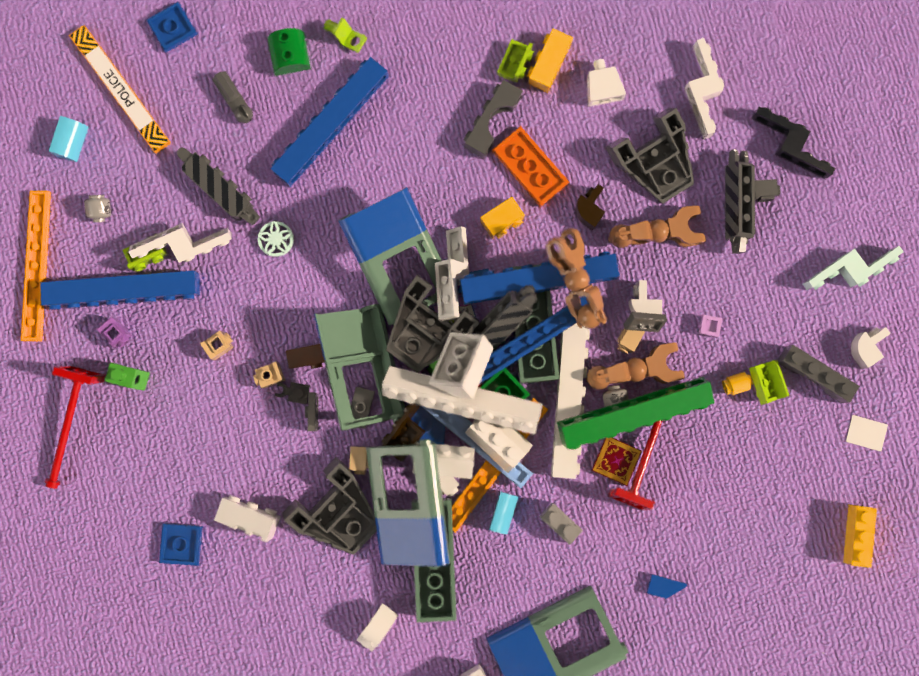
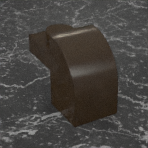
M599 184L595 188L591 186L585 195L587 198L580 195L575 206L578 220L592 231L605 214L604 210L594 204L604 189Z

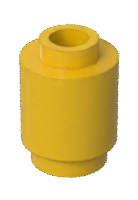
M745 372L726 377V380H722L725 394H731L732 396L750 390L751 385H753L751 376Z

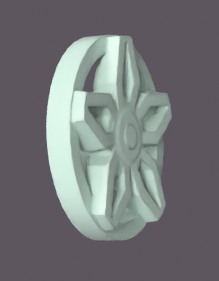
M279 221L265 224L258 233L259 247L265 254L272 257H280L287 254L294 243L291 229ZM274 225L276 226V231H273ZM278 225L285 227L287 230L280 232ZM268 227H270V232H271V233H269V232H264V231H265ZM262 235H268V238L265 239ZM290 237V243L287 247L286 242H284V240H287ZM262 240L268 242L265 248L262 245ZM276 247L278 250L282 251L280 253H272L276 249Z

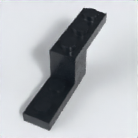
M759 106L751 117L752 120L784 135L775 155L824 179L833 175L835 168L829 162L818 160L811 153L801 151L811 131L801 124L790 122L785 116H778L772 113L769 108Z

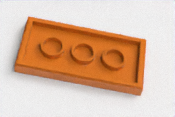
M521 126L492 149L495 156L540 207L569 184L567 178Z

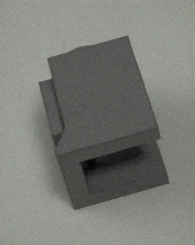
M777 179L755 180V200L758 202H771L776 196H780V186L777 185Z

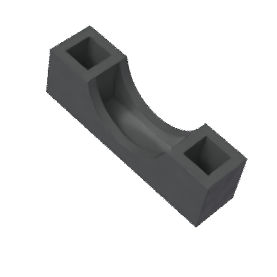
M505 80L502 81L501 85H496L492 93L494 94L493 98L486 101L483 107L485 111L482 116H477L473 123L474 129L472 132L468 131L463 140L465 141V149L482 159L486 157L494 143V138L488 128L490 120L498 113L513 112L522 98L523 91Z
M795 345L786 346L778 358L779 365L792 373L799 374L813 381L827 395L840 403H850L860 387Z

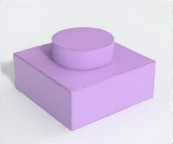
M702 315L699 334L718 338L722 318Z

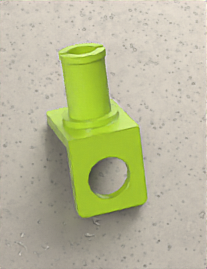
M341 18L338 23L331 19L326 20L324 23L325 31L333 33L342 46L356 53L360 51L367 40L365 35L352 30L344 18ZM353 38H360V42L357 45H351Z

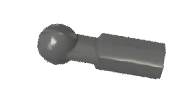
M227 72L217 73L212 81L234 113L236 120L244 124L249 123L253 117L252 109L247 105Z

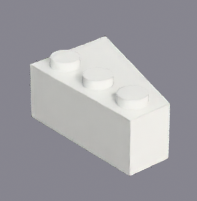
M233 495L222 498L214 519L215 521L234 529L243 530L245 534L260 536L264 542L273 538L281 517L276 514L277 511L270 508L260 509L258 504L250 501L247 504L240 502L241 498Z

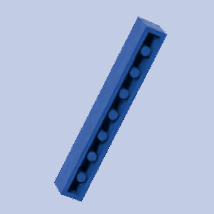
M372 57L364 60L360 64L359 70L348 77L343 88L340 87L335 92L334 98L323 105L318 116L315 115L310 120V125L298 133L294 143L287 145L284 150L285 153L273 161L270 168L272 172L291 188L389 78L388 71Z
M610 251L599 253L596 257L584 255L586 265L583 269L589 275V284L616 280L620 277L616 253L610 254ZM551 261L543 262L541 266L533 267V264L524 265L519 270L506 268L501 273L488 271L484 272L483 276L475 277V274L465 275L464 279H460L464 305L502 299L509 291L519 292L526 285L534 286L535 293L567 288L564 281L565 275H561L559 269Z
M196 271L40 282L41 305L49 307V310H61L62 306H68L69 309L80 308V305L99 307L101 303H106L107 306H116L118 302L137 304V301L144 300L145 303H154L156 299L175 301V298L183 297V300H193L194 296H200L199 273Z

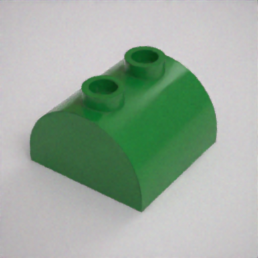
M286 28L277 30L267 37L275 76L311 69L305 34L302 30Z
M506 368L493 375L480 387V389L524 400L530 395Z

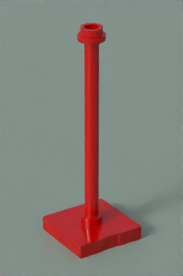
M71 365L54 367L52 375L71 379L73 382L50 477L45 479V486L52 489H57L61 482L57 479L81 384L103 383L106 377L105 374Z
M662 420L654 422L631 489H628V491L618 487L610 489L608 497L643 511L653 510L655 502L639 496L638 490Z

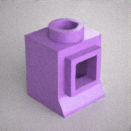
M110 317L96 329L114 348L125 346L129 342L128 339L132 336L122 323L114 317ZM113 328L119 333L114 339L109 335V331Z

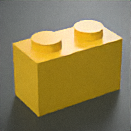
M510 197L481 216L480 222L492 239L496 237L500 239L508 233L506 230L513 227L515 229L523 223L522 220L525 214L514 198Z

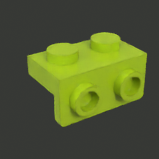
M511 39L497 75L515 83H518L519 78L523 79L527 70L525 64L527 61H531L534 54L532 50L533 44L529 42L528 45Z
M129 247L122 249L128 262V269L136 272L144 270L148 264L159 263L164 260V257L168 256L165 247L159 250L152 249L141 258H138V256L132 258L128 252Z
M778 360L749 368L750 376L761 405L789 396Z

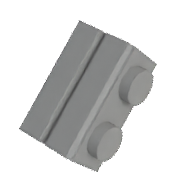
M550 503L539 516L569 545L583 531L554 503Z

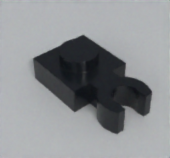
M291 382L290 387H287L284 383H277V386L283 387V393H275V396L282 398L288 395V401L308 404V392H310L311 385Z

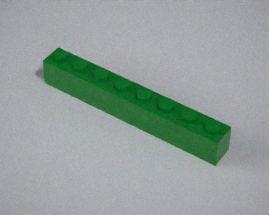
M700 377L558 421L557 426L561 442L566 449L574 450L583 444H593L598 442L599 439L613 438L619 433L632 432L641 426H651L654 422L660 420L667 421L676 415H686L695 409H705L708 405L714 404L711 383L704 377Z

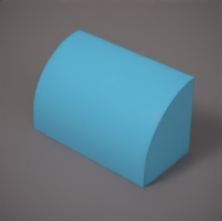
M60 116L49 152L56 157L77 162L88 126L73 119Z
M502 491L499 492L489 526L491 531L508 534L519 496Z

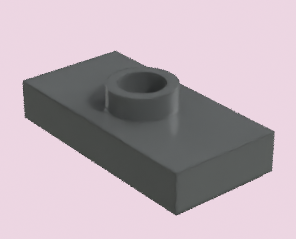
M631 312L623 325L625 330L659 332L666 323L667 317L663 314Z
M356 387L351 404L354 419L369 417L375 391Z
M308 392V406H305V418H308V431H318L319 394L316 392Z

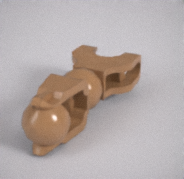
M682 207L673 214L672 218H668L665 221L655 219L650 222L643 221L629 226L624 224L615 225L609 233L608 241L618 248H625L629 245H643L650 241L661 243L665 240H673L682 247L700 245L706 241L705 234L694 233L688 226V220L695 218L701 213L700 207Z
M568 228L560 237L550 239L546 244V250L551 263L559 269L561 275H565V285L571 290L565 298L571 315L576 318L580 329L582 327L592 329L600 323L605 324L607 321L602 309L604 304L599 287L589 284V275L583 269L586 264L584 261L585 248L581 235L577 229ZM568 235H571L574 239L572 244L568 238ZM554 244L558 245L559 251L555 250ZM586 296L590 304L582 306L580 297Z
M674 342L656 346L650 351L647 358H632L627 362H622L608 368L596 365L588 371L586 382L592 388L602 390L609 384L628 381L640 382L647 377L654 378L662 384L682 380L685 378L684 372L682 370L672 371L666 364L667 356L678 351V344Z

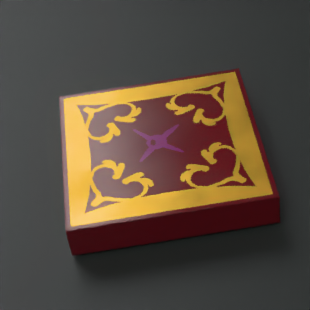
M604 438L591 471L628 486L642 450L615 438Z

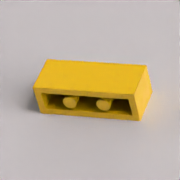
M554 28L550 34H546L542 43L545 46L543 50H538L535 57L537 62L534 67H530L527 73L529 85L546 93L549 92L572 44L573 37Z
M848 504L843 563L871 568L877 508Z

